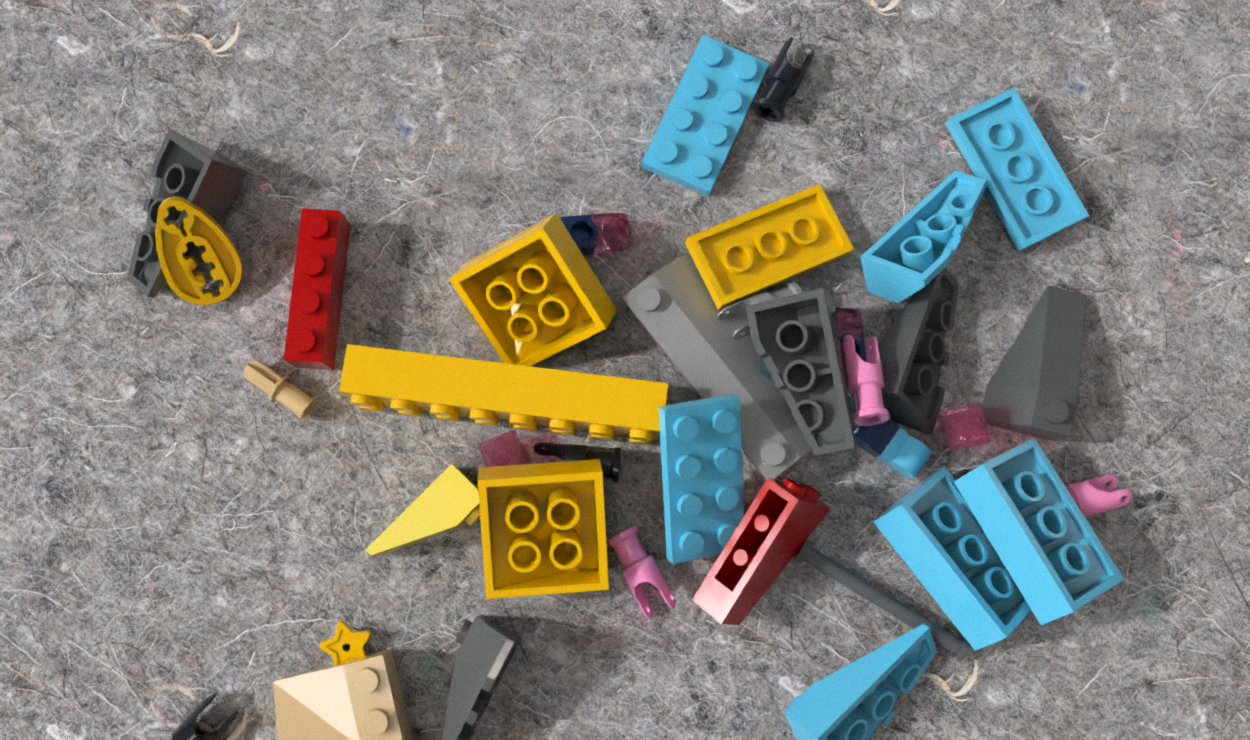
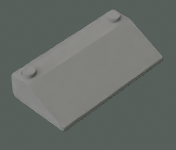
M689 251L652 273L621 297L623 310L626 313L630 310L633 312L701 399L728 394L740 397L742 450L762 474L763 478L760 479L762 484L765 483L767 478L775 479L811 450L793 418L792 411L781 391L777 389L766 364L754 348L751 334L738 340L732 338L736 330L749 324L748 319L738 315L725 320L717 318L724 308L717 309Z

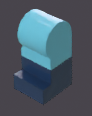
M890 420L882 424L860 426L855 433L856 445L910 479L916 477L932 453L926 445L908 435L905 430Z

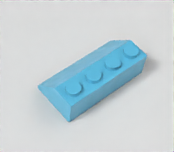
M1035 438L995 457L954 481V484L1040 625L1077 611L1124 580Z
M943 466L892 504L873 523L976 651L1007 638L1028 615L1031 608L954 484L956 480Z

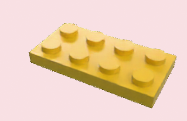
M820 184L691 235L684 242L718 310L848 256L854 251V247Z

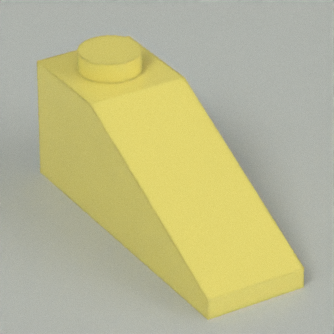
M451 464L366 551L371 556H381L462 528L466 523L470 527L473 526L480 519L478 487L458 467Z

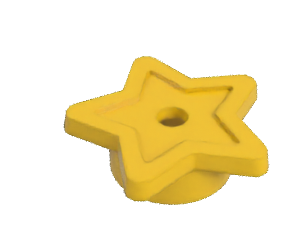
M340 620L337 623L334 637L322 641L319 646L321 650L333 656L334 665L367 656L364 645L369 639L371 632L369 630L358 631L349 628L343 620ZM346 643L349 644L350 649L345 650L343 648V645Z

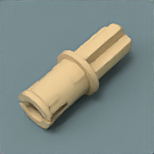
M253 359L245 366L243 373L245 379L268 394L269 401L279 402L301 420L305 419L316 406L317 400L292 384L289 376L285 375L282 377L258 359Z

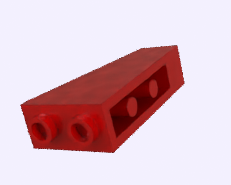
M785 477L783 482L767 478L692 601L719 623L740 625L830 510L828 506L819 501L822 494L803 482L799 485Z

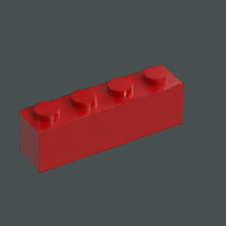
M302 208L283 359L296 368L334 370L351 226L341 211Z

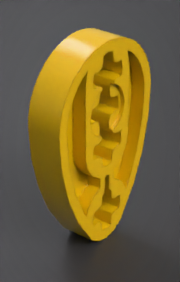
M173 196L162 201L158 208L155 238L160 266L168 285L177 296L193 304L211 305L225 300L236 290L242 275L241 258L232 240L217 221L203 209L183 197ZM175 206L178 211L185 210L187 212L183 216V228L186 233L175 220H166L165 217L169 215V207ZM193 241L196 246L204 245L205 248L201 250L203 261L205 263L213 262L214 265L210 267L212 278L215 281L220 279L223 281L219 284L218 292L214 293L211 288H202L206 285L204 273L201 271L195 273L193 271L197 267L195 256L192 254L186 256L184 254L188 250V242Z

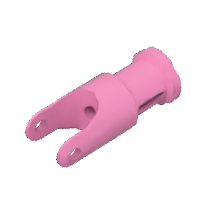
M848 334L843 339L842 347L848 389L854 395L856 413L853 414V422L858 426L882 424L890 419L889 411L884 408L881 389L885 387L877 339L869 337L865 346L867 362H865L855 350L853 336Z
M1114 475L1092 478L1066 486L1085 518L1125 506L1132 499V493L1128 489L1113 491L1118 485V479Z
M635 525L607 540L606 544L608 547H613L623 566L621 573L644 615L648 619H652L654 613L644 592L645 582L653 584L660 590L669 607H675L676 602L653 555H648L637 535L639 529Z

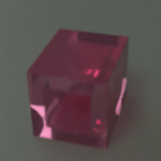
M980 403L939 414L938 417L949 454L986 445L991 442Z

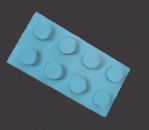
M702 34L645 154L642 168L709 197L770 63Z
M1015 87L950 118L946 122V127L974 176L987 180V187L984 193L1018 253L1090 216Z
M728 394L658 406L666 557L672 564L721 554L744 517L740 397Z

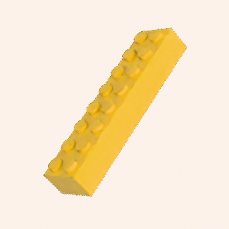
M347 344L339 392L349 397L351 404L359 405V409L365 411L383 412V406L398 410L400 415L421 417V412L426 411L436 415V419L459 422L460 416H467L470 419H474L475 424L496 427L498 426V421H507L513 424L514 429L536 431L537 425L548 426L552 429V433L558 435L575 436V431L580 430L588 431L591 434L590 438L613 441L614 435L629 436V443L651 446L653 440H660L658 406L666 405L668 383Z

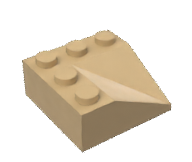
M392 649L273 681L277 740H413Z

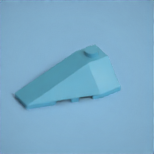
M954 171L860 257L867 292L898 304L924 288L950 263L984 194L987 180Z
M922 624L813 683L803 694L797 696L784 711L797 740H869L881 721L888 726L895 715L891 711L896 699L901 692H911L937 654L930 627Z

